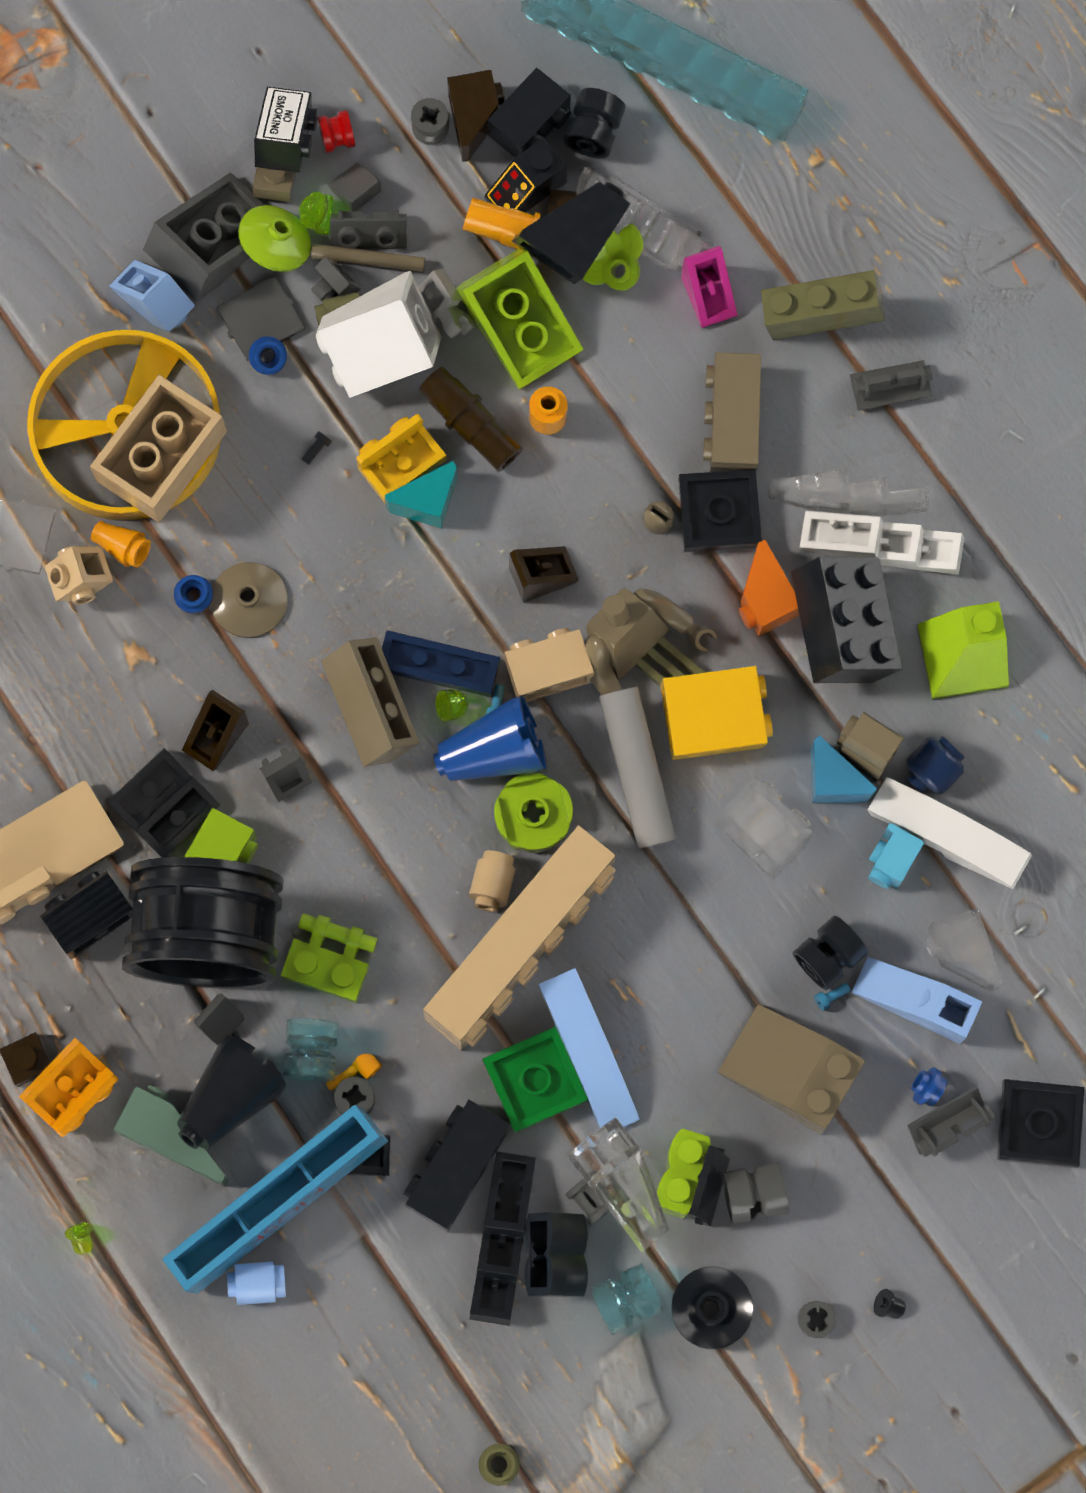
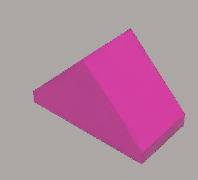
M717 246L685 257L681 279L700 326L704 328L738 316L722 248Z

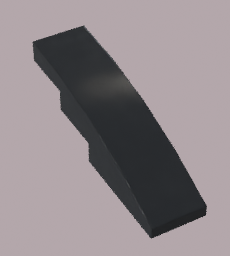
M496 1151L469 1320L510 1326L536 1157Z

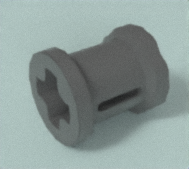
M593 1172L584 1177L565 1194L569 1200L574 1199L589 1217L587 1222L590 1226H593L618 1204L615 1198L610 1199L596 1183V1175Z

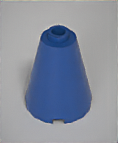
M519 696L508 700L439 743L438 753L433 754L440 776L447 775L450 781L536 773L546 769L547 761L542 740L537 738L534 729L537 725L525 698Z

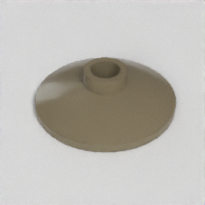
M254 562L236 564L226 569L217 578L212 587L213 599L210 605L215 620L225 631L238 637L255 638L269 633L282 621L287 610L288 596L284 582L274 570L263 564ZM248 590L254 592L255 597L252 601L245 602L241 600L243 592Z

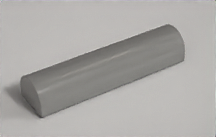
M638 686L599 696L637 848H645L677 839Z

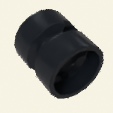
M597 88L582 89L574 107V115L576 117L571 118L564 135V143L571 150L583 156L596 159L608 157L615 140L612 131L619 128L626 105L619 97L608 91Z
M835 915L817 930V939L809 937L792 953L803 971L825 991L843 977L844 967L852 969L868 954V950L859 936L848 924ZM826 951L831 955L829 958L824 955Z

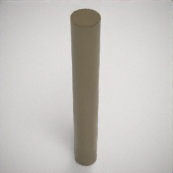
M313 244L311 250V259L322 260L324 257H327L336 262L423 273L425 269V257Z

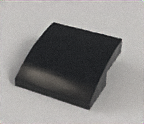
M165 748L159 751L106 802L161 858L166 857L207 818L212 808L217 809L220 806L216 799Z

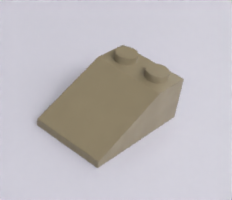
M758 1004L718 1073L821 1135L827 1128L866 1060L831 1039Z

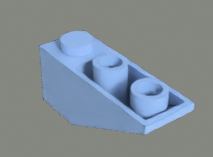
M867 957L851 992L958 1044H961L966 1039L982 1004V1001L946 984Z

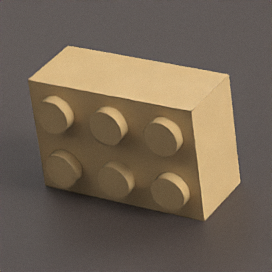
M158 375L90 465V468L99 484L160 523L227 433V429L222 415Z

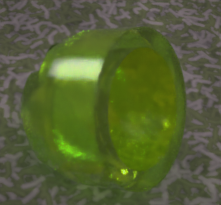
M454 689L441 690L437 693L435 707L442 721L457 720L467 713L469 703L464 701L465 694Z

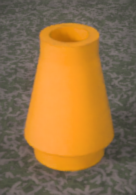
M99 521L94 526L90 537L92 542L102 546L106 552L125 567H140L146 560L151 548V541L145 538L143 532L107 524L103 521Z

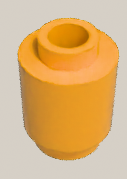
M547 386L539 388L532 394L529 401V421L537 432L551 435L559 432L565 426L568 402L564 393L555 387Z

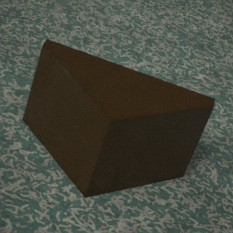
M565 546L516 549L509 553V569L523 603L568 587L579 581Z
M212 689L201 707L182 751L214 772L249 725L245 711Z

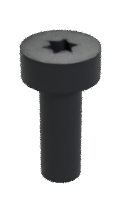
M320 431L314 436L317 440L301 459L308 465L324 445L329 447L332 443Z

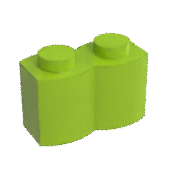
M683 1128L675 1135L667 1154V1171L662 1176L655 1194V1207L657 1211L682 1219L688 1215L709 1145L711 1146L709 1136Z

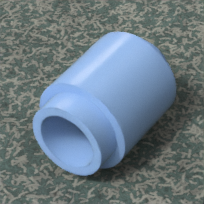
M273 1261L234 1264L235 1272L227 1273L228 1298L236 1297L237 1305L276 1302V1298L286 1297L284 1265H274Z

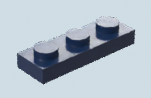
M386 631L382 651L392 674L486 697L492 696L500 657L393 631Z

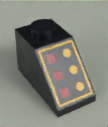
M543 137L513 159L484 195V198L489 203L507 209L514 208L527 212L548 197L550 189L557 190L567 183V164Z

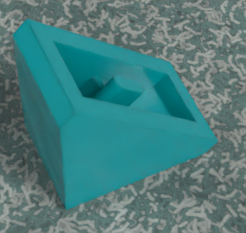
M454 461L384 495L386 508L389 513L442 528L457 482V467Z

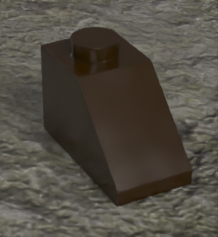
M491 70L447 77L448 97L462 161L470 160L488 135L487 120L499 108V105L504 103L501 82L494 83Z

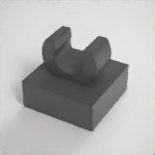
M324 257L315 266V269L324 278L319 280L312 287L311 291L320 301L336 297L338 294L342 296L361 290L360 286L338 262Z
M282 748L280 750L282 756L270 763L267 758L262 760L263 767L260 770L278 802L312 783L300 757L294 749L288 751L286 748Z

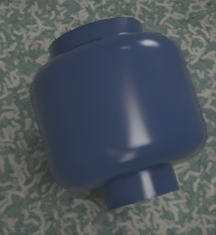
M943 736L939 740L934 737H928L907 758V767L912 772L907 779L923 794L929 789L935 794H943L964 773V765L961 761L965 757Z

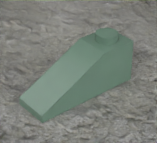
M148 1085L146 1091L136 1086L113 1130L119 1135L225 1187L229 1179L209 1152L201 1147L193 1149L179 1137L180 1129L177 1121L181 1115L171 1103L167 1102L170 1095L152 1085Z

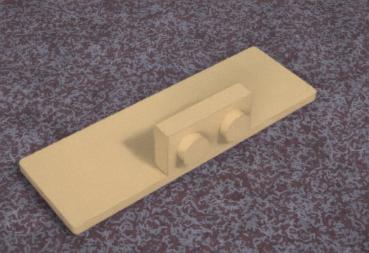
M87 781L79 782L0 829V925L12 919L16 915L15 912L28 904L35 905L43 901L51 894V890L124 847V842Z

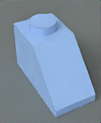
M134 260L109 285L113 292L149 323L167 332L182 325L187 319V314L195 307L193 302L168 273L137 260Z

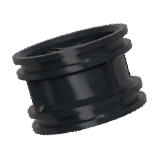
M201 857L154 858L136 862L131 866L130 878L134 883L129 887L128 898L134 903L131 934L126 936L124 940V950L129 954L123 957L122 970L135 977L150 981L200 988H253L275 982L276 969L271 964L275 963L278 957V950L274 947L276 913L282 907V898L278 895V893L282 892L284 879L281 875L256 865Z

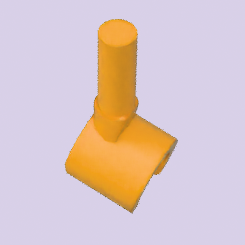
M361 1054L347 1070L327 1081L326 1086L332 1091L342 1080L354 1077L358 1072L366 1080H369L381 1069L382 1064L372 1054Z

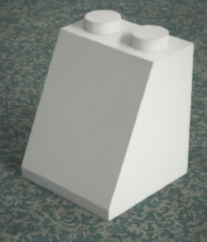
M411 271L395 277L324 315L316 333V340L323 354L328 353L333 363L332 371L337 384L340 387H345L349 398L433 367L442 338Z

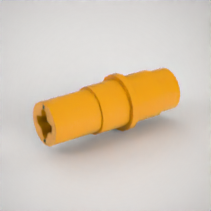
M472 197L462 230L500 242L499 244L516 250L522 249L512 242L513 238L521 230L539 220L541 213L535 212V215L514 208L507 209Z

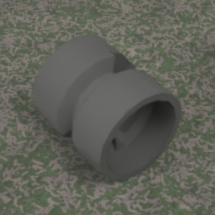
M779 1162L756 1166L753 1173H749L745 1168L722 1173L724 1194L732 1224L753 1221L757 1213H762L765 1218L789 1213L787 1193Z

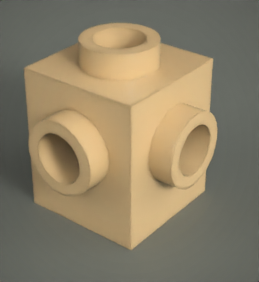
M102 546L66 547L57 553L58 557L45 565L48 581L56 602L73 601L74 605L91 602L96 598L95 594L113 582Z

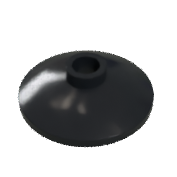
M710 1266L696 1269L680 1281L673 1294L671 1312L676 1328L687 1341L700 1348L720 1349L732 1345L745 1334L752 1320L753 1302L748 1287L739 1276L725 1268ZM707 1301H714L718 1304L719 1312L716 1316L705 1314L704 1304Z

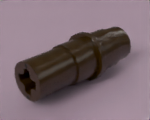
M443 366L435 370L422 383L419 391L430 401L429 404L446 420L445 426L449 430L454 429L497 472H501L508 467L522 452L521 446L496 422V418L481 403L482 398L478 394L473 395L457 377L454 378Z

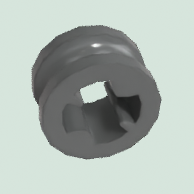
M812 1301L803 1305L800 1309L798 1325L807 1336L823 1338L834 1329L836 1322L835 1313L826 1303ZM815 1308V1312H819L821 1308L827 1314L823 1319L826 1327L821 1331H818V1327H814V1331H812L807 1326V1323L810 1321L807 1313Z

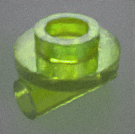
M316 191L304 198L299 208L301 224L308 229L314 230L316 234H329L334 197Z

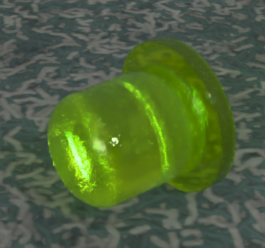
M76 1224L65 1231V1237L71 1240L73 1251L76 1254L82 1255L92 1250L93 1243L90 1233L93 1231V1227L91 1224Z

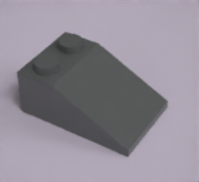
M230 172L155 221L143 250L197 301L221 285L250 258L239 240V224L249 210L264 204L258 198L253 197V193Z

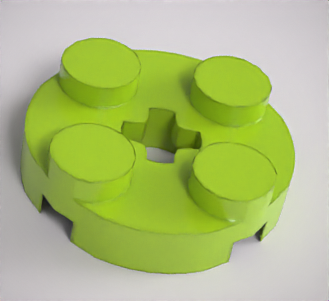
M526 773L511 779L500 792L494 806L495 824L501 837L508 842L511 848L528 853L544 852L557 846L560 841L566 838L573 818L572 801L567 790L560 783L558 784L555 780L541 773ZM535 803L537 809H544L545 814L539 816V822L532 823L530 818L524 819L522 813L528 811V804Z

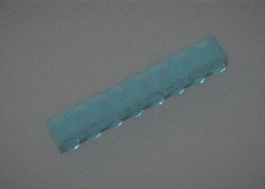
M522 0L521 12L525 13L526 17L534 23L548 24L558 29V32L563 37L572 41L578 39L590 45L601 56H612L624 62L627 68L636 73L645 72L657 78V81L668 89L675 90L677 88L689 94L700 105H711L723 111L726 117L735 122L741 123L744 121L756 127L758 132L767 138H778L785 142L805 107L808 89L628 0Z

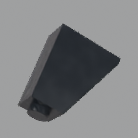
M599 181L515 235L512 242L523 250L528 251L529 254L571 283L576 284L583 279L631 203L623 198L625 194L617 186L608 182L603 184Z

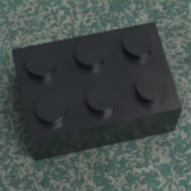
M819 556L791 571L813 684L874 683L902 670L879 558Z

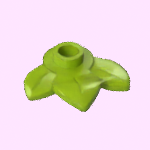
M634 224L627 225L619 234L615 231L612 232L583 277L584 281L591 285L606 283L610 288L617 291L629 290L637 283L640 277L638 259L644 249V242L640 231ZM623 264L625 274L621 278H617L615 270L619 265Z

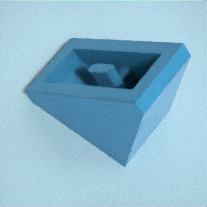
M819 735L813 741L810 749L812 803L868 802L874 796L877 788Z

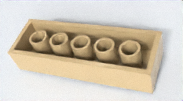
M578 825L423 1008L425 1021L461 1051L467 1044L474 1047L487 1032L488 1028L486 1026L488 1023L486 1021L494 1013L499 1017L514 999L512 997L514 993L512 990L517 984L521 983L525 986L539 970L537 965L540 962L538 959L545 952L550 956L559 947L565 938L563 937L565 933L564 928L569 922L575 926L585 916L590 908L588 906L591 901L590 897L595 892L601 896L615 879L613 875L616 872L614 868L616 855Z

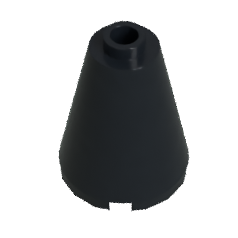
M227 1036L218 1044L177 1121L180 1129L179 1137L191 1148L197 1149L201 1147L208 1149L279 1098L285 1089V1080L276 1066L267 1057L262 1062L254 1057L251 1053L256 1048L238 1037Z

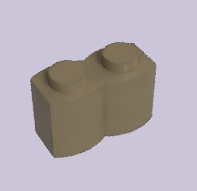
M863 712L860 718L855 715L851 716L836 743L842 747L839 752L841 756L879 780L897 753L904 737Z

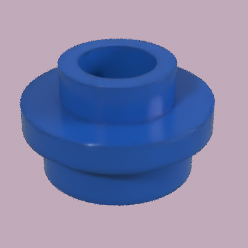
M264 336L252 343L248 352V358L251 366L257 372L271 375L279 372L284 367L287 360V351L280 340L271 336ZM266 348L272 349L274 354L269 362L261 360V352Z
M188 575L176 584L174 599L182 611L196 614L209 607L213 599V590L205 578L199 575ZM198 590L201 592V596L196 601H190L187 599L188 592Z
M933 1067L927 1072L922 1070L916 1076L911 1086V1091L914 1092L913 1101L919 1105L925 1103L931 1107L938 1102L947 1086V1079L941 1076L940 1070Z

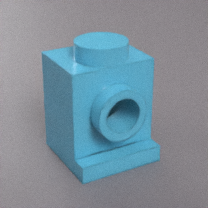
M890 822L882 835L883 838L889 840L888 843L880 839L869 858L875 865L868 879L882 888L889 889L892 886L898 889L922 848L924 841Z

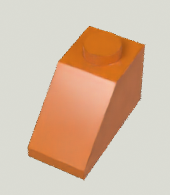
M766 540L759 542L740 603L742 607L738 609L748 629L754 627L759 637L799 616L795 591Z

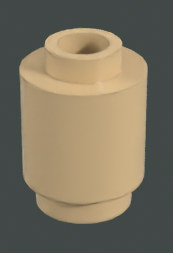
M487 850L484 851L483 857L477 860L469 892V898L475 901L474 906L488 912H497L498 907L507 906L516 871L513 867L514 858L498 851Z

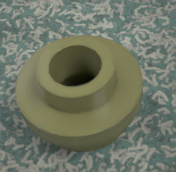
M493 1444L487 1447L479 1458L480 1474L484 1480L492 1485H506L512 1482L519 1472L520 1462L518 1455L508 1445ZM500 1456L506 1459L507 1468L504 1472L496 1473L492 1470L491 1462L495 1457Z

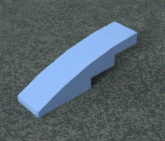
M576 968L540 983L538 987L586 1093L588 1104L603 1137L640 1121L625 1081Z

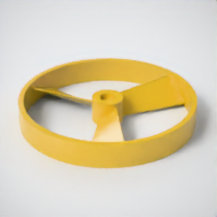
M113 330L95 334L78 341L64 350L49 364L33 391L28 409L27 430L30 447L38 467L48 484L61 498L75 508L99 518L120 521L149 518L148 515L134 506H104L86 501L74 495L49 473L41 459L39 450L108 433L112 437L157 376L160 375L167 379L179 359L189 366L201 379L211 397L214 411L221 415L217 395L208 374L187 350L177 343L154 333L140 330ZM124 344L141 345L123 403L112 408L106 420L38 419L42 402L50 386L74 361L88 353L109 346ZM221 441L170 509L185 501L201 486L214 466Z

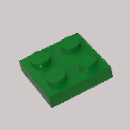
M556 1026L482 1058L514 1134L588 1102L586 1093Z

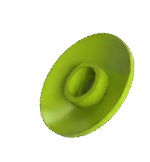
M271 205L257 206L249 210L240 221L238 228L240 243L246 254L260 266L273 271L288 272L301 267L309 257L311 252L310 235L304 224L289 211Z

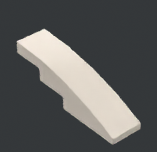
M805 511L799 547L801 550L833 557H875L880 559V564L883 566L959 575L965 538L962 533L924 530L922 525L883 522L882 518L877 516Z
M886 777L868 808L871 816L888 824L891 822L924 841L925 845L942 852L946 859L1011 889H1014L1032 857L1030 852L991 829Z

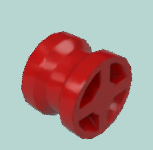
M347 110L340 111L337 116L331 118L326 115L317 117L326 153L334 152L335 148L339 146L355 147L353 130Z

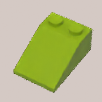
M517 249L455 287L463 298L462 302L474 323L518 389L523 388L584 350L529 252L526 250Z

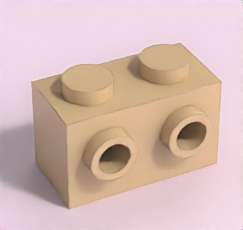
M562 628L547 635L548 639L535 643L531 639H527L510 646L511 650L505 652V664L516 697L523 696L526 702H530L591 683L590 679L594 676V671L586 652L580 629L570 632L569 628Z

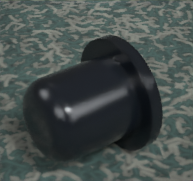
M883 1289L876 1296L873 1308L874 1313L879 1317L890 1316L897 1319L905 1313L906 1304L902 1299L895 1297L891 1290Z

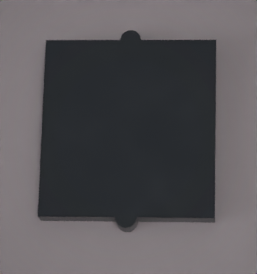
M708 1146L689 1215L695 1218V1224L711 1227L723 1185L722 1173L727 1171L730 1161L724 1154L725 1149Z

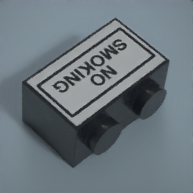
M275 87L266 88L254 138L255 167L300 173L303 157L309 158L311 153L312 135H308L309 131H315L317 126L318 109L312 108V92Z

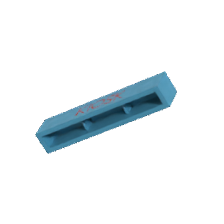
M357 1105L352 1106L167 1254L162 1260L186 1292L199 1294L234 1266V1264L239 1262L388 1142L387 1138L363 1108Z

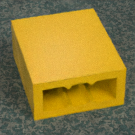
M756 666L663 678L660 683L671 761L764 748L768 744L767 737L773 736L770 714L763 713L761 700L767 698L766 682L764 675L758 676Z

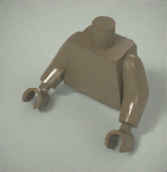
M623 588L616 595L605 599L603 608L586 626L588 635L586 652L594 671V676L590 681L601 695L623 690L619 681L670 630L667 625L682 634L684 632L688 633L689 642L692 646L705 652L708 650L701 646L699 642L701 635L707 633L717 640V634L703 625L696 626L691 615L661 593L649 589H638L632 593L627 588Z

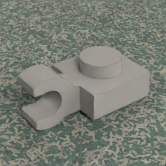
M444 269L433 270L418 288L434 322H442L445 332L451 339L455 338L460 332L463 336H467L475 328V323L466 312L457 307L463 298Z

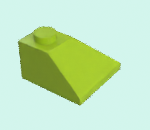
M999 601L960 607L917 624L932 700L1009 686L1007 637Z

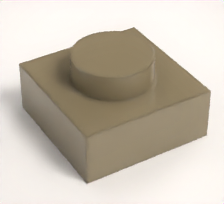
M257 167L252 188L253 197L290 202L296 172Z

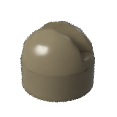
M662 501L651 503L644 511V526L654 534L668 532L674 523L673 509ZM656 509L669 519L665 522L661 517L653 513L652 510Z

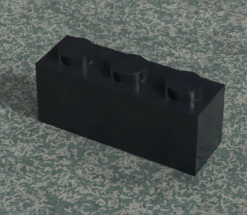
M471 1100L467 1101L464 1108L460 1105L455 1107L446 1122V1126L451 1128L443 1142L438 1139L435 1140L424 1159L430 1164L423 1176L415 1174L403 1195L409 1198L405 1204L408 1209L446 1232L452 1227L510 1130L509 1123Z

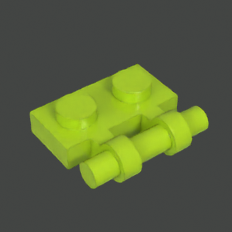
M303 913L298 928L312 932L310 942L306 943L293 939L280 975L281 978L357 1003L370 966L368 963L356 960L359 949L374 953L378 938L364 934L365 930L353 926L349 929L332 923L329 917L319 914L317 918ZM325 937L346 944L343 955L322 948Z

